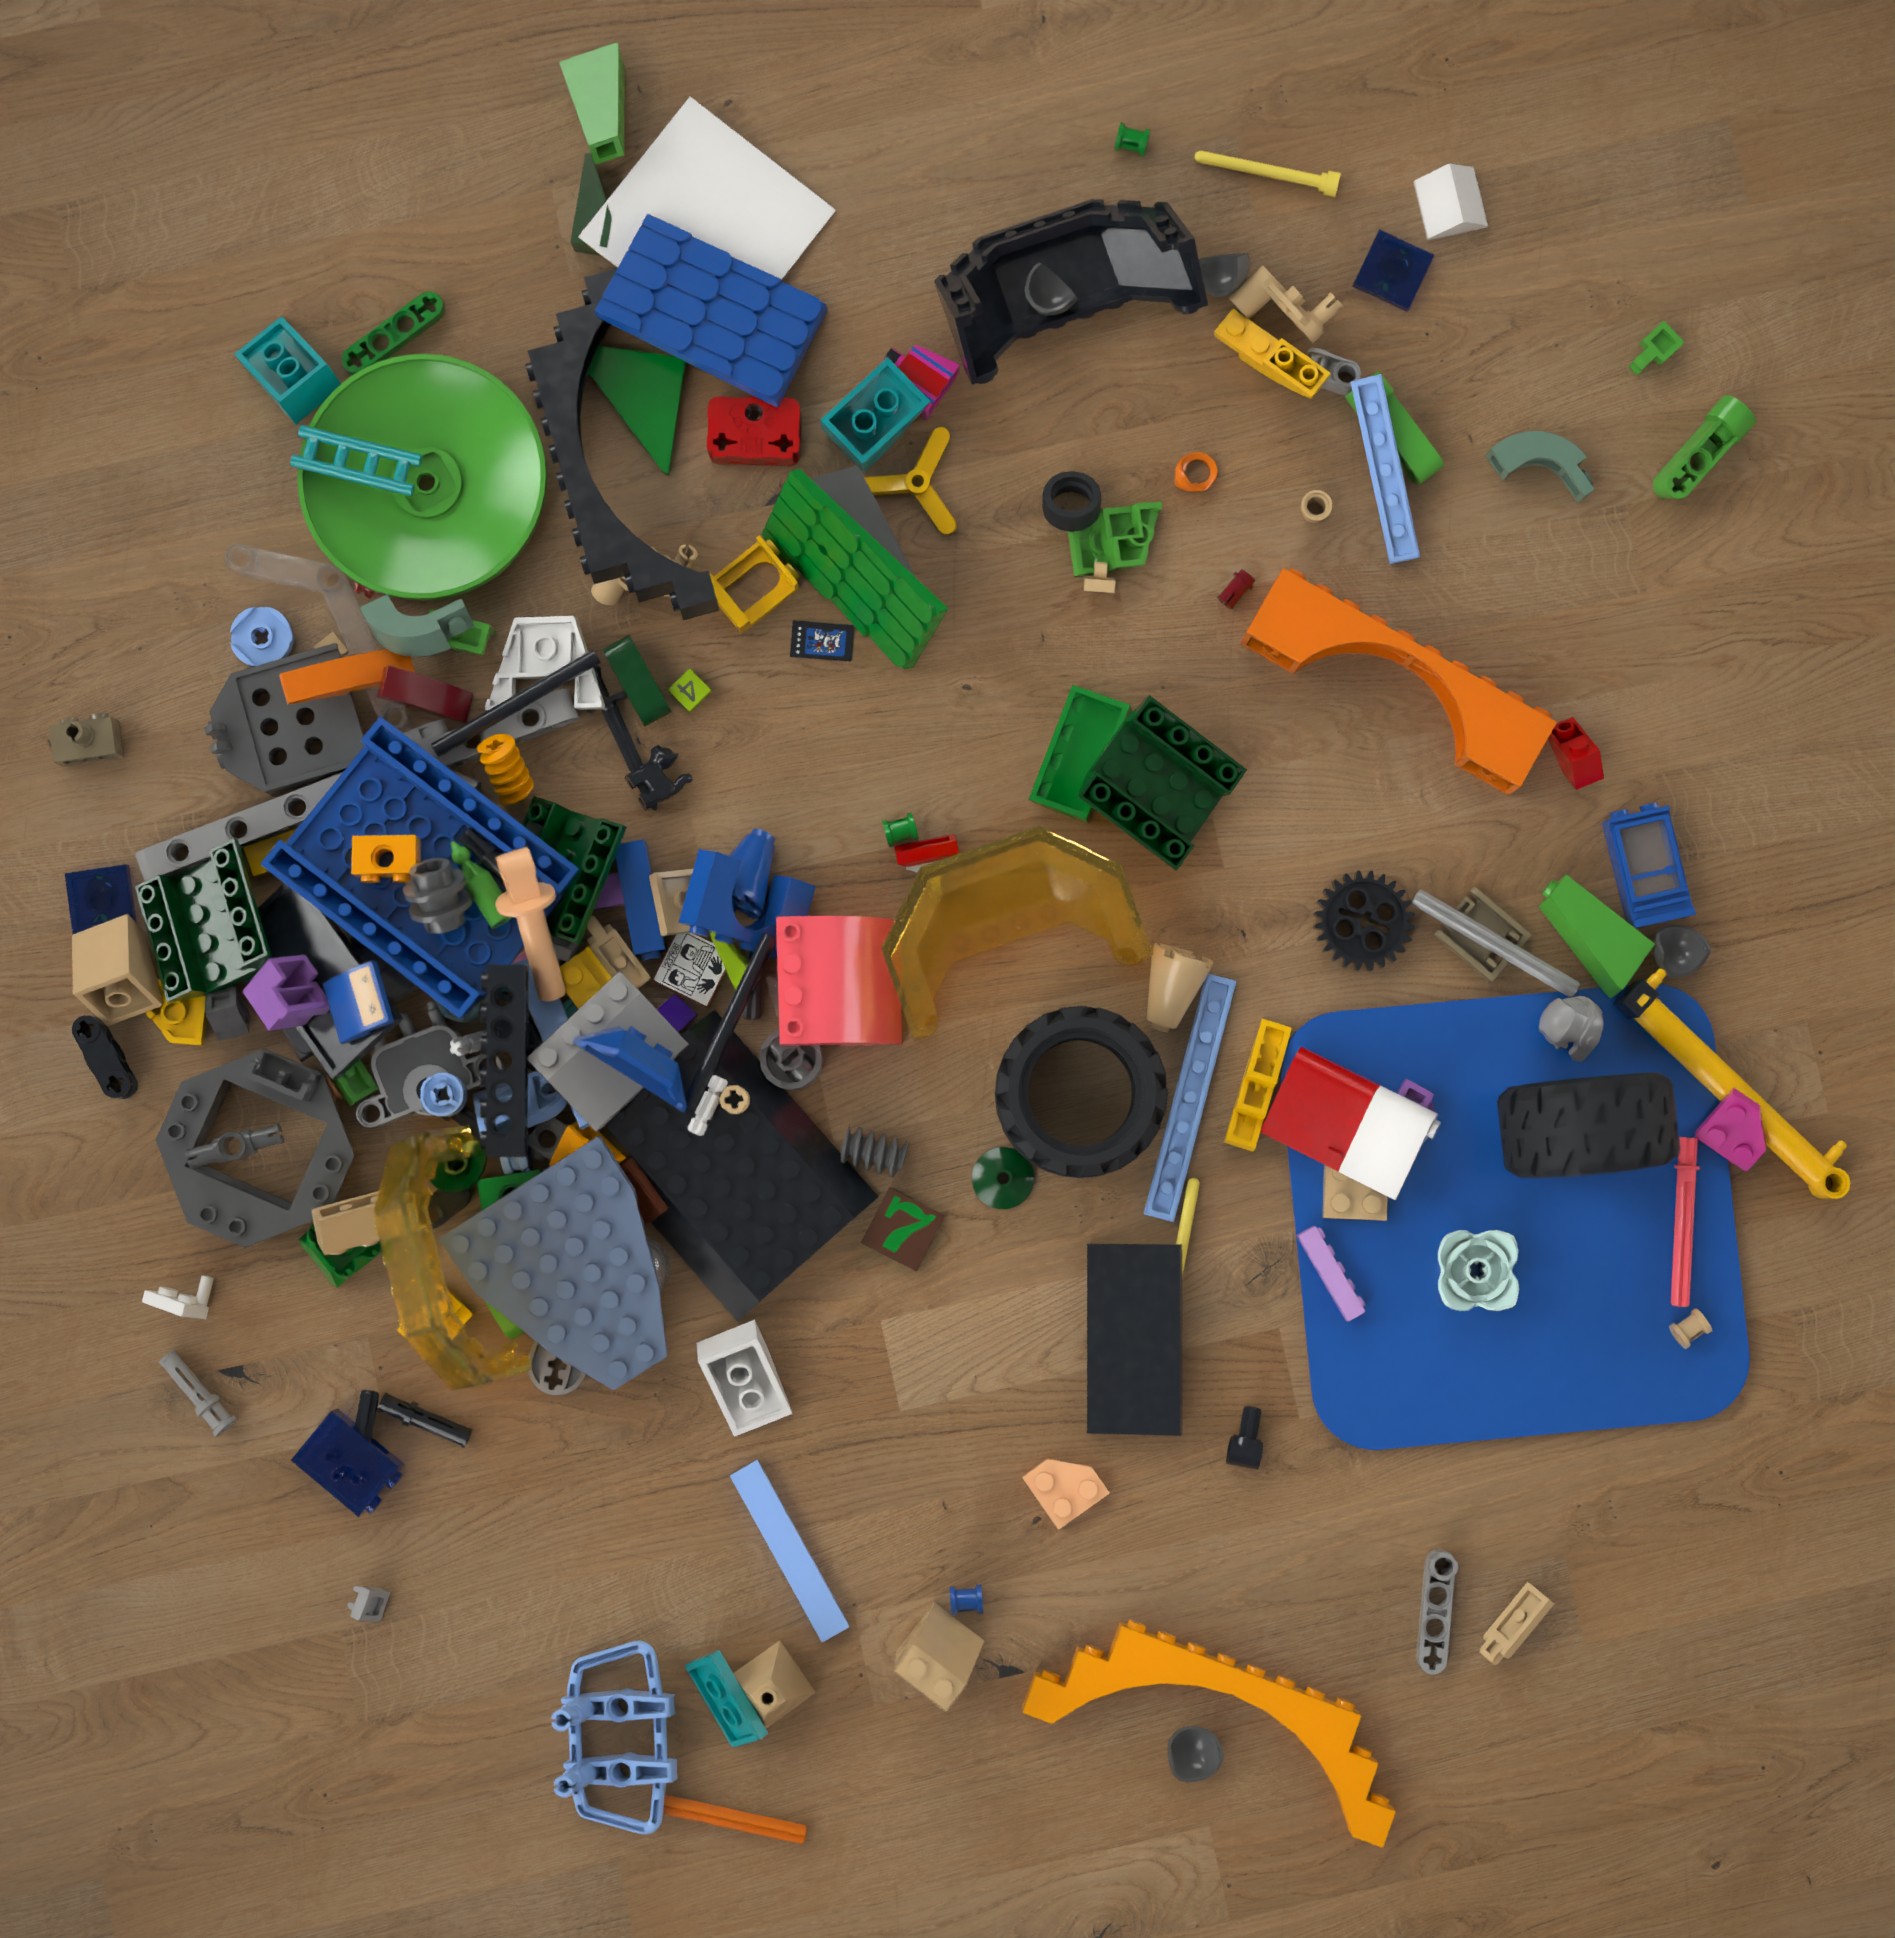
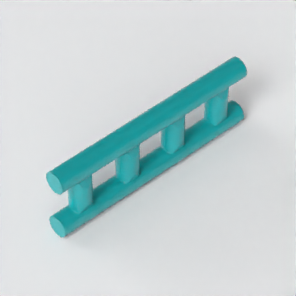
M300 425L298 436L306 438L307 443L303 457L292 455L291 467L408 496L413 495L415 485L407 483L406 478L410 464L421 466L422 454ZM320 442L338 446L333 464L315 460ZM350 450L368 454L363 472L345 467ZM380 457L398 461L393 479L375 475Z

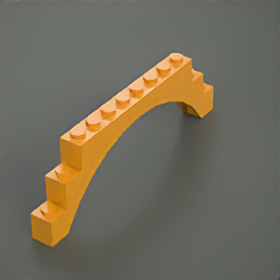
M1130 1619L1127 1624L1119 1622L1107 1657L1103 1656L1104 1651L1097 1647L1086 1644L1084 1649L1077 1646L1064 1682L1060 1681V1675L1052 1671L1043 1670L1042 1674L1034 1671L1022 1704V1713L1051 1724L1096 1698L1125 1688L1154 1684L1200 1686L1234 1695L1266 1711L1295 1733L1319 1760L1335 1788L1351 1835L1383 1848L1396 1811L1391 1804H1388V1798L1371 1792L1370 1797L1367 1796L1379 1763L1371 1756L1372 1751L1358 1745H1354L1353 1749L1350 1748L1361 1718V1714L1354 1709V1703L1337 1697L1336 1702L1324 1698L1326 1693L1308 1686L1306 1691L1294 1687L1296 1682L1284 1676L1278 1675L1277 1679L1265 1676L1266 1671L1251 1664H1248L1247 1668L1235 1664L1236 1659L1222 1653H1218L1217 1657L1205 1653L1206 1648L1192 1642H1188L1187 1646L1175 1642V1636L1163 1631H1158L1157 1635L1145 1631L1146 1625Z

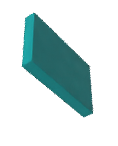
M720 1650L693 1659L685 1665V1669L731 1747L735 1748L760 1740L768 1734Z

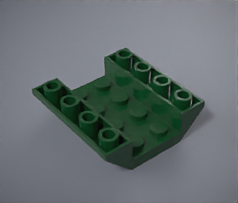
M1148 695L1120 725L1089 769L1077 797L1177 871L1195 846L1191 841L1222 796L1232 793L1247 769L1152 696Z
M533 796L522 825L580 869L564 899L547 919L550 935L572 944L580 945L627 827L603 818L598 820L571 811L557 803Z
M233 838L209 850L210 861L175 878L157 875L135 886L167 1002L171 1003L205 996L206 994L228 988L257 974L271 957L238 839Z

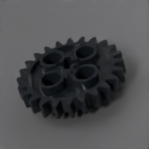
M1360 870L1355 872L1354 880L1347 873L1344 874L1343 885L1336 879L1331 883L1335 891L1333 892L1325 888L1322 892L1328 899H1319L1316 902L1323 910L1313 913L1314 917L1321 919V922L1314 925L1313 929L1322 930L1323 933L1316 938V941L1326 940L1327 945L1322 950L1323 953L1332 949L1334 954L1331 961L1342 957V967L1346 968L1350 962H1354L1355 971L1360 970L1362 963H1365L1368 972L1373 970L1374 962L1380 968H1384L1385 957L1391 962L1396 961L1393 951L1401 954L1404 953L1406 950L1400 943H1409L1412 940L1405 932L1415 929V926L1407 923V919L1414 917L1415 913L1406 912L1405 910L1412 902H1402L1401 900L1406 891L1400 890L1395 892L1393 890L1396 886L1395 880L1388 885L1384 884L1385 874L1374 880V873L1371 870L1364 879ZM1350 893H1358L1362 897L1363 905L1361 908L1356 909L1350 906L1348 903ZM1379 905H1386L1390 908L1392 915L1389 921H1383L1378 917L1377 908ZM1340 908L1344 909L1356 917L1366 914L1368 915V922L1388 928L1389 933L1386 934L1372 925L1361 928L1360 920L1344 916L1338 910ZM1339 921H1345L1350 925L1351 933L1349 937L1338 935L1336 925ZM1368 933L1375 934L1379 938V947L1375 950L1368 948L1365 944V936Z

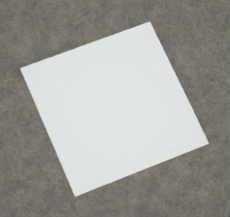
M689 97L578 238L618 268L638 229L642 226L644 218L647 214H650L691 233L693 237L728 252L732 257L782 280L836 210L692 97ZM608 204L612 220L606 248L600 246V240Z

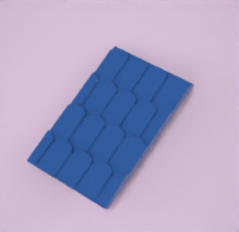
M647 214L641 224L642 226L638 229L628 251L619 264L615 275H613L602 299L595 308L596 316L778 408L828 311L826 304L820 302L815 296L781 282L780 278L732 257L728 252L693 237L691 233Z

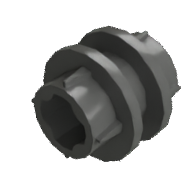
M432 858L411 867L409 870L411 880L403 888L405 899L412 902L409 907L411 919L424 923L427 933H445L464 924L466 921L464 911L472 904L470 892L462 889L467 883L464 872L459 869H452L448 858Z

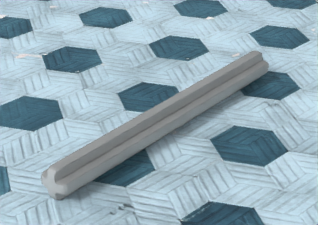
M1419 890L1413 898V906L1564 995L1573 997L1579 989L1580 983L1427 892Z

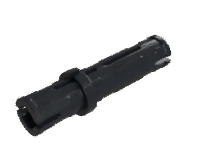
M387 1392L384 1393L378 1406V1412L403 1421L402 1425L407 1427L413 1425L465 1448L471 1436L472 1428H467L445 1417L418 1407L419 1403L414 1401L408 1403L389 1395Z

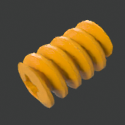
M504 733L486 738L478 745L476 750L482 753L480 761L486 765L484 767L485 772L490 775V783L495 785L494 791L499 795V802L503 805H510L528 796L533 790L534 782L532 777L529 776V770L525 766L524 759L520 756L518 747L515 746L514 738Z

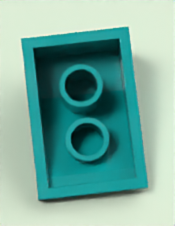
M282 316L234 354L295 425L320 406L341 385V382L329 365Z
M887 357L820 420L821 429L865 473L930 404V400Z

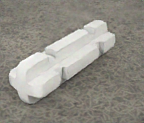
M487 1030L452 1039L450 1041V1052L457 1056L481 1051V1036L487 1035Z
M717 1075L711 1077L708 1084L709 1089L708 1091L705 1090L695 1111L696 1117L695 1119L692 1118L689 1123L688 1130L699 1136L704 1135L708 1127L706 1123L708 1120H711L719 1104V1096L728 1085L725 1079Z

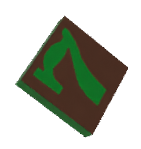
M889 1187L861 1243L917 1272L945 1215Z

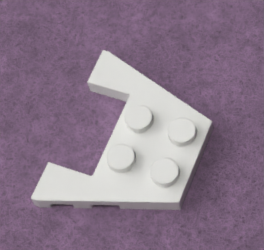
M577 617L514 618L502 653L504 657L499 672L495 674L492 683L494 687L490 699H487L485 704V711L516 694L517 679H543L588 652ZM594 668L575 678L574 708L577 710L605 709V703Z

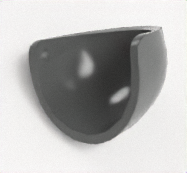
M1248 253L1224 254L1199 259L1205 290L1213 296L1223 297L1233 293L1248 277L1250 270Z
M1038 263L1032 268L1026 281L1025 296L1027 302L1039 314L1044 316L1058 315L1067 311L1078 301L1077 296L1068 285L1046 265Z
M1669 925L1661 928L1656 934L1654 958L1658 967L1663 969L1669 977H1684L1693 974L1706 962L1710 955L1711 948L1708 941L1702 934L1692 928L1681 925Z
M1198 1726L1183 1727L1173 1733L1169 1739L1168 1764L1173 1775L1182 1782L1205 1780L1214 1775L1223 1763L1224 1754L1220 1741L1212 1732Z

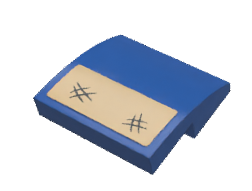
M369 961L323 984L340 1044L369 1035L371 1030L394 1022L377 962Z

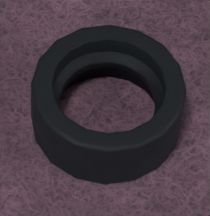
M1076 471L1061 472L1053 476L1045 484L1043 491L1042 509L1044 517L1050 525L1068 532L1082 531L1092 526L1098 519L1101 509L1099 485L1092 477ZM1076 492L1086 496L1090 504L1081 510L1068 511L1056 506L1053 500L1062 493Z

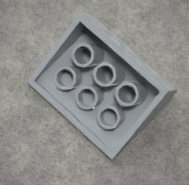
M620 971L526 1058L596 1132L601 1130L644 1087L574 1044L572 1041L576 1036L619 1026L628 1031L630 1026L647 1036L644 1042L654 1048L659 1043L673 1052L670 1057L673 1061L689 1046L683 1037Z

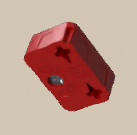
M717 396L709 401L706 446L709 458L713 463L719 465L794 466L799 462L801 456L802 416L800 405L795 399L783 398L778 408L757 397ZM755 411L759 412V415L762 416L758 417L757 421H751V418L748 417ZM721 441H727L728 445L725 447V451L719 450L718 446H721ZM783 442H788L789 444L787 452H781L780 448Z

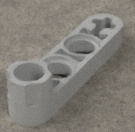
M1441 1548L1431 1550L1426 1555L1424 1562L1416 1653L1419 1667L1431 1675L1442 1672L1447 1664L1454 1578L1458 1571V1562L1454 1560L1449 1552ZM1443 1557L1448 1562V1566L1442 1567L1441 1574H1438L1435 1563L1439 1558ZM1430 1576H1433L1438 1580L1430 1581ZM1438 1586L1444 1588L1446 1592L1445 1600L1440 1604L1431 1603L1429 1600L1430 1590ZM1434 1618L1440 1619L1443 1623L1442 1632L1437 1636H1431L1426 1631L1428 1621ZM1425 1640L1434 1643L1442 1642L1441 1647L1438 1645L1434 1646V1654L1440 1660L1439 1662H1434L1433 1667H1429V1664L1424 1661V1656H1430L1431 1646L1424 1644Z

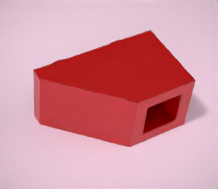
M1574 717L1558 722L1548 740L1562 773L1575 790L1604 779L1600 750Z

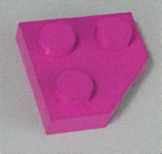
M1735 1088L1728 1093L1698 1127L1694 1135L1695 1138H1698V1140L1745 1172L1762 1156L1767 1146L1763 1132L1760 1105Z

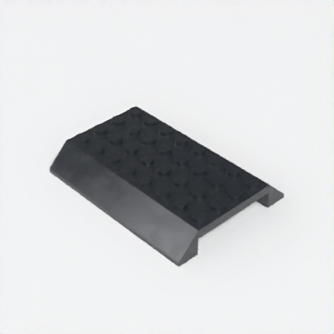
M715 1010L681 1035L689 1046L674 1061L679 1066L685 1096L722 1020V1017ZM733 1032L713 1075L725 1079L728 1082L727 1087L738 1085L748 1092L750 1104L743 1113L731 1114L721 1107L719 1101L711 1120H708L706 1123L708 1127L704 1135L699 1136L688 1130L691 1119L696 1117L694 1110L686 1108L682 1112L644 1088L599 1132L626 1157L621 1164L630 1158L635 1160L669 1208L651 1223L738 1322L879 1196L848 1161L846 1163L841 1162L840 1152L786 1090L777 1087L766 1078L761 1070L758 1058ZM736 1091L732 1092V1097L727 1098V1104H732L734 1109L738 1108V1103L743 1101V1096L737 1095Z

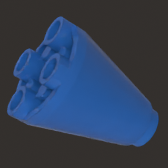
M754 828L729 855L742 860L732 893L733 912L735 914L737 910L754 919L759 918L764 908L775 849L773 845L775 842L774 836L764 830Z

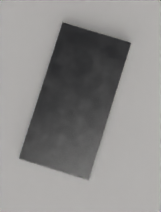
M285 883L258 907L271 953L270 959L306 955L318 973L312 982L316 981L325 995L323 986L325 982L343 972L364 964L336 923ZM388 996L387 999L394 1022L371 1030V1034L345 1044H340L330 1009L326 1014L313 1015L306 1025L296 1027L331 1079H340L403 1020V1017Z
M1087 1244V1433L1183 1435L1182 1244Z

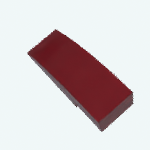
M389 665L384 667L377 698L462 723L467 721L473 696L472 692Z

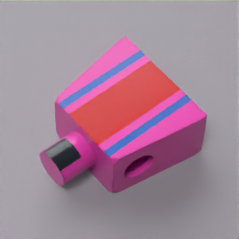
M914 345L907 356L891 348L883 361L888 357L930 400V404L920 414L927 421L958 377L960 365L918 345Z

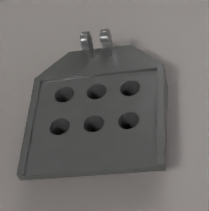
M337 643L230 674L209 711L212 721H209L208 725L204 728L207 736H212L213 739L218 741L209 747L211 753L217 755L222 769L225 768L230 774L271 796L344 772L365 746L360 741L364 735L351 691L343 696L287 705L279 677L283 672L341 658ZM269 692L270 700L268 704L259 706L258 697L262 693ZM308 711H313L315 716L313 722L309 725H303L302 716ZM277 722L279 728L276 734L267 736L266 728L268 724ZM321 740L323 743L322 751L317 755H311V744ZM280 751H286V761L284 764L276 766L274 763L275 755Z

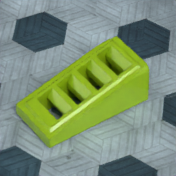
M710 933L734 989H736L749 961L734 944L730 945L714 940L716 934Z

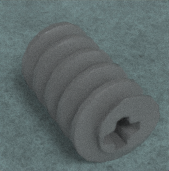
M849 1124L840 1153L841 1162L846 1163L850 1156H852L853 1166L857 1167L864 1160L865 1170L869 1171L876 1164L878 1174H882L885 1168L888 1167L889 1177L893 1178L902 1169L909 1142L906 1141L900 1149L898 1138H894L887 1145L886 1135L882 1134L878 1141H875L874 1131H870L864 1138L861 1127H858L854 1134H851Z

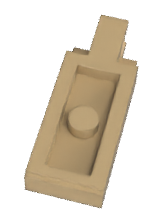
M594 915L591 916L587 928L593 936L587 939V941L591 945V950L610 976L613 978L620 971L637 989L652 980L615 928L613 929L610 924L603 928Z

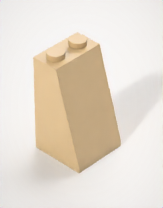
M934 1601L896 1651L894 1671L943 1710L947 1711L966 1686L984 1640Z

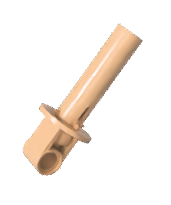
M524 847L496 856L497 865L506 891L497 898L495 906L499 914L516 917L538 998L541 1001H554L565 995L566 988L543 909L555 900L556 893L554 887L550 884L537 882L532 856L528 847Z

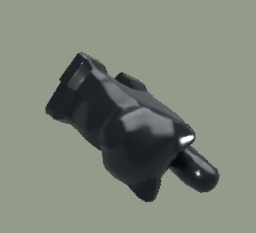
M659 745L653 747L649 761L644 763L636 772L629 773L624 778L632 790L640 785L646 788L647 792L640 793V798H638L645 811L655 806L656 803L674 796L681 791L686 783H691L693 780L690 774H682L672 782L664 774L663 770L672 767L679 756L678 753H674L670 748H664Z

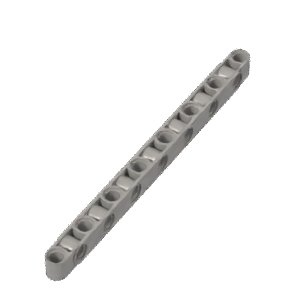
M561 689L543 696L478 735L481 736L482 742L495 734H509L514 738L516 745L574 723L579 719V715L574 708V702L569 689ZM533 712L538 713L540 717L539 722L531 727L526 726L525 717ZM452 731L417 744L450 770L479 760L482 754L476 750L477 748L469 749L466 741L438 757L431 743ZM342 773L135 853L144 881L157 875L173 877L210 861L209 850L233 838L237 839L235 830L240 824L245 823L248 829L247 834L243 838L238 839L241 851L246 846L298 828ZM304 801L306 804L305 812L300 816H295L293 813L295 804ZM182 846H187L189 849L188 857L183 861H179L177 858L178 850Z

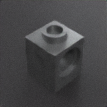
M236 986L206 994L205 1014L218 1041L237 1038L249 1033V1012Z

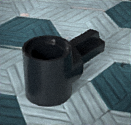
M1244 1406L1238 1435L1233 1434L1229 1440L1226 1464L1255 1470L1259 1469L1263 1451V1442L1257 1439L1262 1413L1261 1409Z

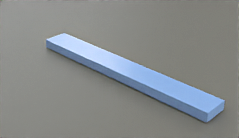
M1208 974L1203 982L1143 1212L1145 1215L1171 1222L1175 1220L1237 982L1235 980Z

